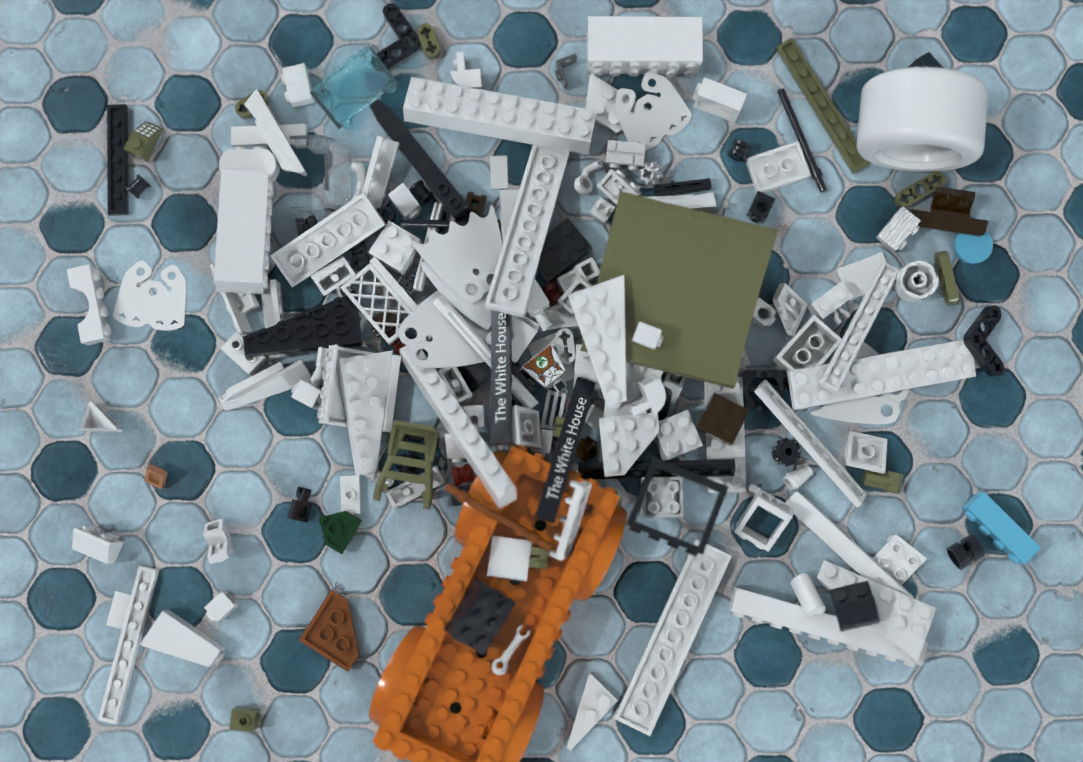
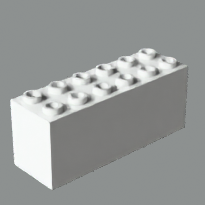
M588 16L587 74L601 76L602 74H609L610 76L628 74L634 77L639 76V74L653 72L655 74H665L668 77L676 75L693 77L698 75L703 62L702 17Z
M221 169L214 283L217 292L264 294V288H268V271L265 270H269V253L267 252H270L274 190L273 179H269V172Z

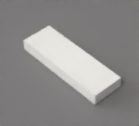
M437 465L433 467V489L446 483ZM423 472V473H421V474H419V475H420V476H425V472ZM404 482L388 490L386 495L393 509H396L421 496L422 492L425 491V485Z

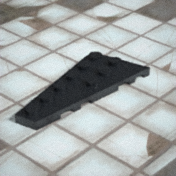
M356 290L351 291L350 293L356 294ZM347 295L341 298L339 296L329 303L320 304L303 311L286 321H279L274 326L243 336L245 358L318 350L319 347L329 349L331 345H339L338 347L363 345L358 308Z

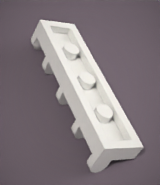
M571 480L570 486L574 487L575 491L573 498L566 497L565 502L570 504L568 515H561L559 519L565 523L562 535L555 534L554 539L559 541L557 551L550 550L549 553L550 556L560 561L571 556L592 483L587 481L579 483Z

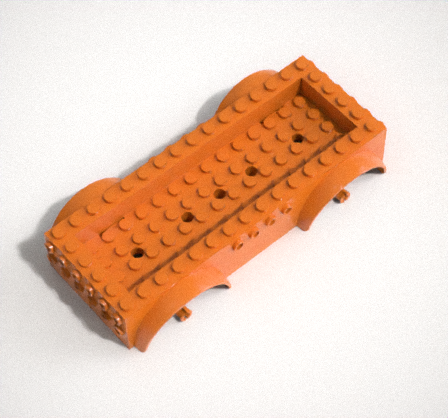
M521 445L511 446L509 452L496 450L493 455L515 486L517 499L499 509L478 476L468 492L470 493L469 496L489 509L512 518L530 531H536L540 534L541 538L553 545L551 550L557 551L559 541L555 540L554 536L555 534L562 535L565 525L559 519L561 515H568L570 504H567L565 499L566 497L573 498L575 488L570 486V482L574 480L581 483L586 480L580 478L582 474L572 469L570 470L555 523L546 522L545 530L538 531L535 528V523L539 519L534 517L551 464L545 461L546 457L535 453L534 456L527 453L528 449ZM588 478L587 482L592 483L571 556L560 561L549 555L547 558L549 563L548 569L529 567L527 581L521 580L519 584H513L507 578L487 576L492 536L528 540V538L511 527L483 515L468 504H463L457 520L454 538L464 548L459 558L455 557L450 568L453 571L450 576L446 575L442 586L445 588L442 594H437L433 605L436 607L433 613L429 612L425 619L426 628L415 626L407 633L389 660L374 692L369 709V719L379 726L372 741L376 744V748L382 751L389 750L398 759L405 760L406 758L412 762H520L532 737L541 711L544 687L536 682L537 677H542L546 669L543 664L546 659L550 660L554 648H552L554 640H559L563 632L560 627L563 621L567 623L571 611H569L573 599L584 602L592 596L608 571L620 544L626 524L627 511L617 504L620 496L617 495V490L608 486L603 489L599 487V482ZM535 543L534 545L532 544V546H531V547H539V548H542V547H540L539 545H537L536 543ZM476 577L506 593L517 602L487 649L485 656H480L476 650L453 639L444 630ZM522 625L519 634L525 636L530 631L529 637L524 639L512 654L507 663V672L502 676L494 674L492 671L493 661L501 658L516 636L518 627ZM498 663L496 667L498 669H502L504 665L502 663ZM453 702L460 703L462 709L459 713H453L450 710V705Z

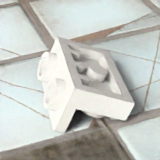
M620 168L611 169L597 185L616 205L620 191L638 196L643 194L640 191V186L626 178L627 174Z

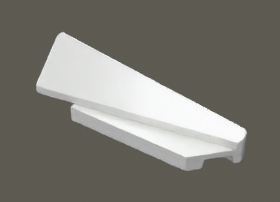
M255 90L244 105L256 118L255 123L283 171H291L306 176L305 169L261 94L258 90Z
M713 192L696 196L690 194L646 197L701 212H714L716 209Z
M299 360L288 367L284 363L278 362L228 388L226 393L218 398L224 410L228 411L290 390L300 380L309 382L312 375L303 360Z

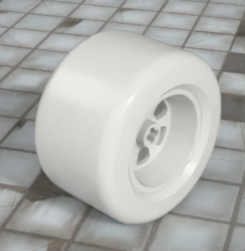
M912 67L879 74L871 78L862 88L856 143L857 151L863 159L872 164L901 171L935 172L968 166L977 161L984 151L988 89L978 78L961 71L946 68Z

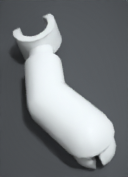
M352 162L351 171L356 172L358 181L356 194L352 200L362 193L366 178L365 166L361 162Z

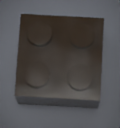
M713 393L695 428L711 438L731 446L750 410L717 393Z

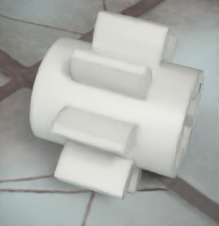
M657 161L652 163L646 162L644 163L645 168L639 169L641 172L640 179L646 181V185L651 183L658 184V178L664 177L662 175L663 167L658 166Z

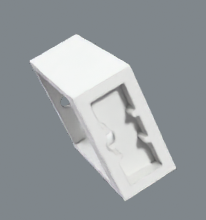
M704 77L702 83L698 82L692 100H695L693 107L735 123L747 94Z
M759 489L736 523L734 532L740 538L754 543L757 548L769 552L792 519L794 508L764 490ZM758 505L782 519L769 539L745 526Z

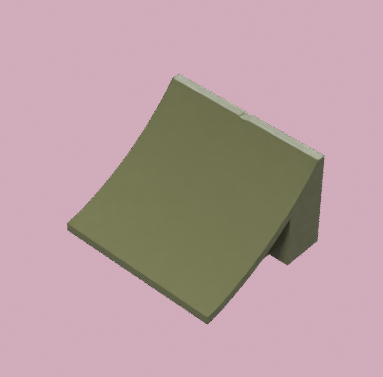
M620 191L597 284L624 275L626 362L734 389L750 324L776 239L777 230ZM639 322L662 330L661 335L664 337L660 347L656 346L653 350L632 342ZM583 339L580 351L588 352Z

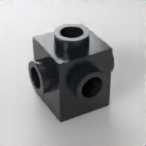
M787 438L776 441V446L772 447V457L778 465L785 464V467L796 464V459L801 458V448L797 442L795 443L794 439L790 441ZM787 448L789 449L790 455H786L785 450Z

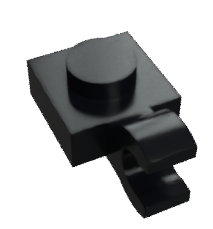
M298 486L296 491L297 500L292 499L287 518L308 522L312 504L308 503L311 489Z

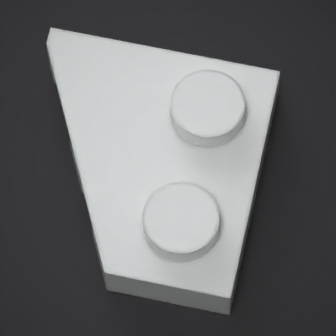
M781 283L772 300L786 333L791 336L795 335L808 304L786 283Z

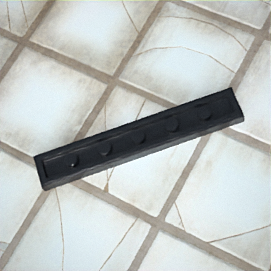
M126 104L107 105V209L109 216L129 215L128 190L125 188L128 186V152L124 150L128 140V106Z

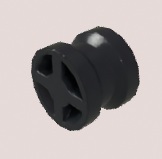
M736 139L732 143V149L727 154L735 161L744 162L746 159L745 155L750 151L751 147L746 142Z

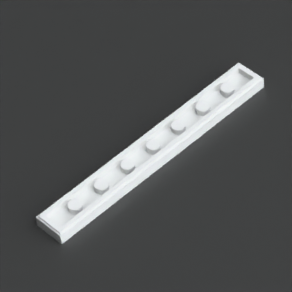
M884 261L881 263L818 386L835 395L838 393L897 278L899 269Z
M767 380L762 381L754 391L756 395L857 508L862 505L867 495L865 491Z
M796 490L784 502L793 507V514L859 575L914 598L911 593L800 491Z
M142 565L138 567L98 717L100 721L116 725L120 722L159 569Z

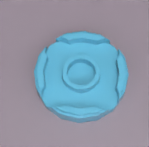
M987 231L980 237L958 233L954 239L953 248L958 259L972 265L981 263L990 256L993 242Z

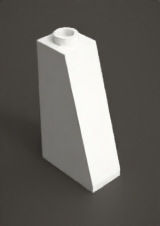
M169 609L161 612L140 643L143 647L207 667L215 664L218 665L224 657L222 653L225 650L222 645Z

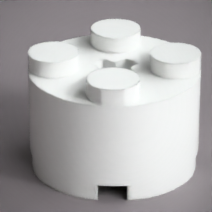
M925 261L911 262L899 270L897 278L893 283V290L901 299L907 302H919L935 292L938 286V276H936L935 269L931 264Z

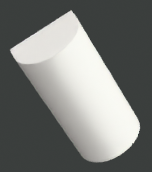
M803 573L794 577L790 584L806 616L824 613L826 607L809 574Z

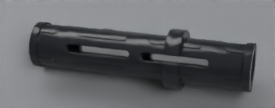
M710 178L681 182L673 180L670 183L653 184L654 196L668 194L674 196L676 193L711 190Z

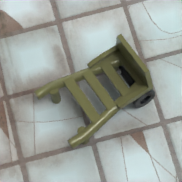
M397 420L393 422L387 451L388 457L375 485L373 500L380 501L382 493L388 492V487L385 485V481L388 478L425 485V491L421 494L424 499L423 509H431L433 498L432 462L434 461L435 451L438 449L440 432L436 428ZM404 437H405V438H408V440H411V441H417V442H422V441H424V445H422V444H416V443H411V442H405V441H403V440H404ZM399 449L424 453L425 461L397 456ZM393 464L425 469V476L391 471Z

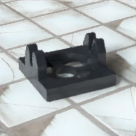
M783 369L744 370V407L746 409H756L757 411L767 409V411H771L762 400L759 403L750 395V392H754L758 385L766 380V377L775 379L778 385L771 386L775 391H778V394L784 400ZM754 378H760V382L756 386H750Z

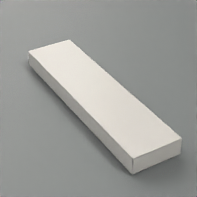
M306 124L279 125L290 145L307 144ZM257 126L231 127L232 147L268 146Z

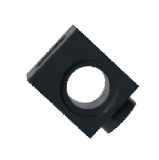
M758 191L746 216L750 217L749 219L755 223H764L775 198ZM756 206H762L764 208V212H758L756 210Z

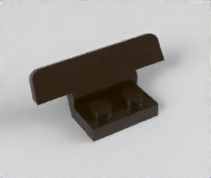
M936 186L930 212L911 210V213L921 220L918 224L920 228L980 237L985 234L988 220L969 218L975 199V192Z

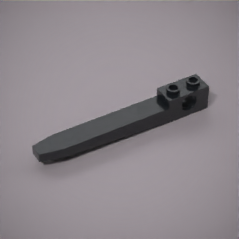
M379 99L374 101L370 108L377 122L392 141L400 143L398 147L454 219L461 221L470 214L472 209L393 110Z

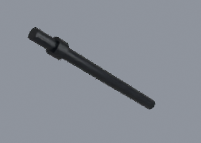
M779 89L777 93L809 165L812 180H815L820 193L827 191V188L822 179V171L817 167L785 89Z
M401 219V226L449 228L450 221H454L460 226L467 225L469 221ZM497 220V221H498V225H499V230H500V229H501V223H500V220Z

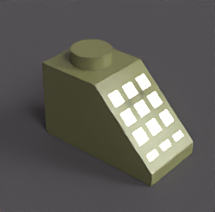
M145 121L131 132L124 150L131 156L148 162L164 129Z

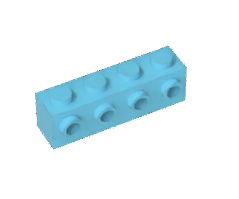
M977 492L962 507L966 512L964 515L970 521H975L980 526L978 529L984 535H989L994 540L993 544L998 549H1003L1008 554L1007 558L1014 564L1025 565L1041 549L985 492Z

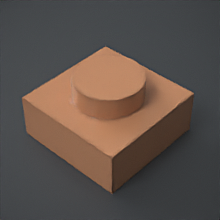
M150 464L146 468L144 481L162 489L166 485L168 472Z

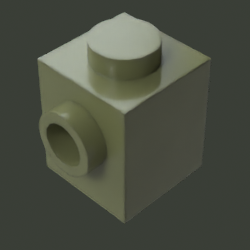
M240 706L233 708L229 730L254 732L261 725L262 714H259L260 708Z

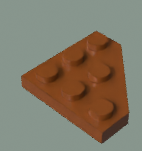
M330 590L299 641L349 672L360 655L349 600L336 591Z

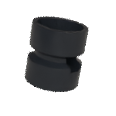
M972 534L961 539L960 544L954 543L946 549L951 561L960 570L971 565V560L976 562L985 556L982 545Z

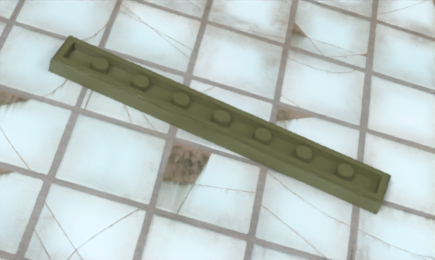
M790 38L776 46L777 53L852 174L869 165L870 162L859 155L856 139L794 39Z

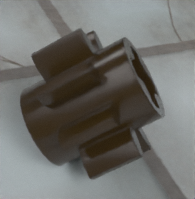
M586 436L585 439L580 438L575 455L583 461H586L587 458L593 459L598 453V443L589 436Z

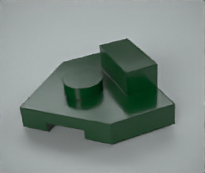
M348 511L319 517L325 545L343 554L353 540L363 520Z

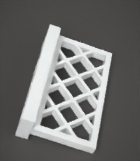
M374 257L369 261L370 264L340 288L390 345L399 338L400 314L409 315L418 305L378 259ZM368 271L374 274V282L363 281L364 275ZM352 284L360 285L359 294H351L347 288ZM363 285L373 286L372 295L362 294ZM376 286H384L386 288V296L375 295ZM361 298L372 299L371 308H363L361 306ZM375 299H384L385 308L374 309ZM388 300H396L399 303L398 310H388ZM373 312H384L383 322H375L373 320ZM387 313L397 314V323H386ZM385 326L396 327V333L388 338L385 334Z

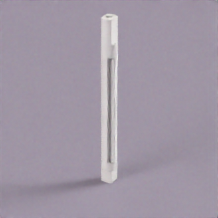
M443 295L437 297L433 302L436 308L451 322L491 368V349L455 310V307ZM512 374V394L525 408L532 409L539 402Z

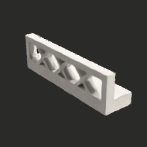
M380 136L376 138L362 193H366L376 209L383 205L400 144Z
M276 279L270 280L268 288H264V294H261L265 328L274 326L279 321H285L281 285ZM289 353L269 355L270 360L289 358Z

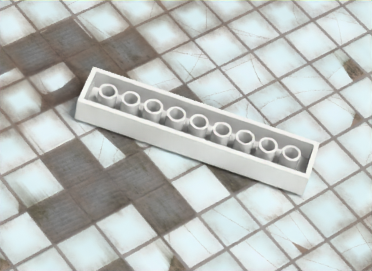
M411 77L403 106L404 121L587 155H589L597 113L596 110L414 77Z

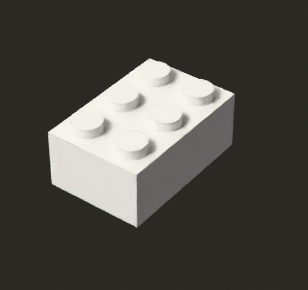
M813 315L778 352L772 361L786 373L789 370L822 365L839 346L842 339L819 318Z

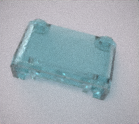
M369 43L311 88L310 94L338 129L342 127L346 129L353 123L352 118L380 95L385 93L392 94L397 90L396 85L399 83Z

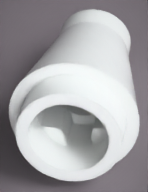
M806 465L786 473L783 481L789 490H797L813 475V471Z

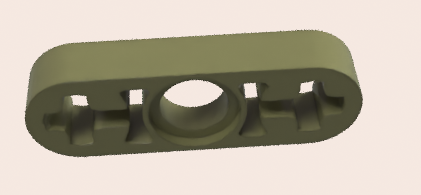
M935 171L901 190L894 197L895 205L898 208H907L935 191L936 186L942 187L945 184L946 178L944 174ZM933 179H939L938 184L934 183L929 187L928 183ZM917 185H920L924 188L923 195H919L915 192V187ZM911 194L912 197L908 198L906 202L900 201L902 197Z
M947 251L936 252L934 254V262L944 302L947 306L958 304L959 294L949 254Z

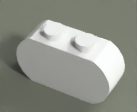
M235 147V149L225 151L219 160L220 171L221 169L269 172V179H273V182L280 172L277 159L264 147H254L253 149Z

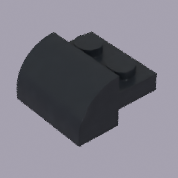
M868 581L829 590L840 632L880 623L877 606Z

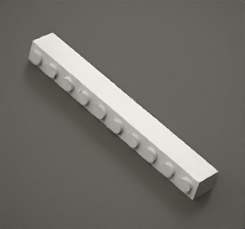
M406 345L399 349L402 363L498 508L500 509L516 500L515 486L436 369L415 366L409 357V347ZM417 350V358L422 361L426 360L427 356L423 350Z
M737 587L733 589L728 610L733 611L732 615L744 618V615L752 617L751 621L763 624V621L771 622L770 626L782 629V626L790 628L789 632L801 635L802 631L809 633L808 637L820 640V637L827 638V643L839 646V642L847 644L846 648L858 651V648L865 649L866 654L875 657L879 653L885 655L884 659L896 662V659L904 661V665L914 668L916 664L923 666L928 643L925 642L918 663L915 664L904 652L899 651L891 641L883 637L871 626L840 632L837 618L834 615L821 613L806 616L802 606Z

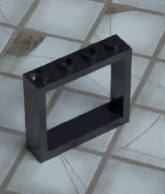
M652 457L626 525H629V530L640 534L641 531L649 533L648 538L658 542L660 538L668 541L666 545L673 548L684 547L686 548L685 552L697 557L698 553L703 555L728 486ZM655 468L718 492L699 546L635 521Z

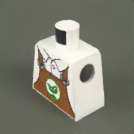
M551 344L522 366L523 370L544 389L552 385L559 393L567 386L561 379L566 370Z

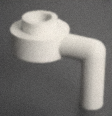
M600 160L585 166L582 170V176L575 179L574 188L580 195H586L592 191L593 184L589 174L603 166Z

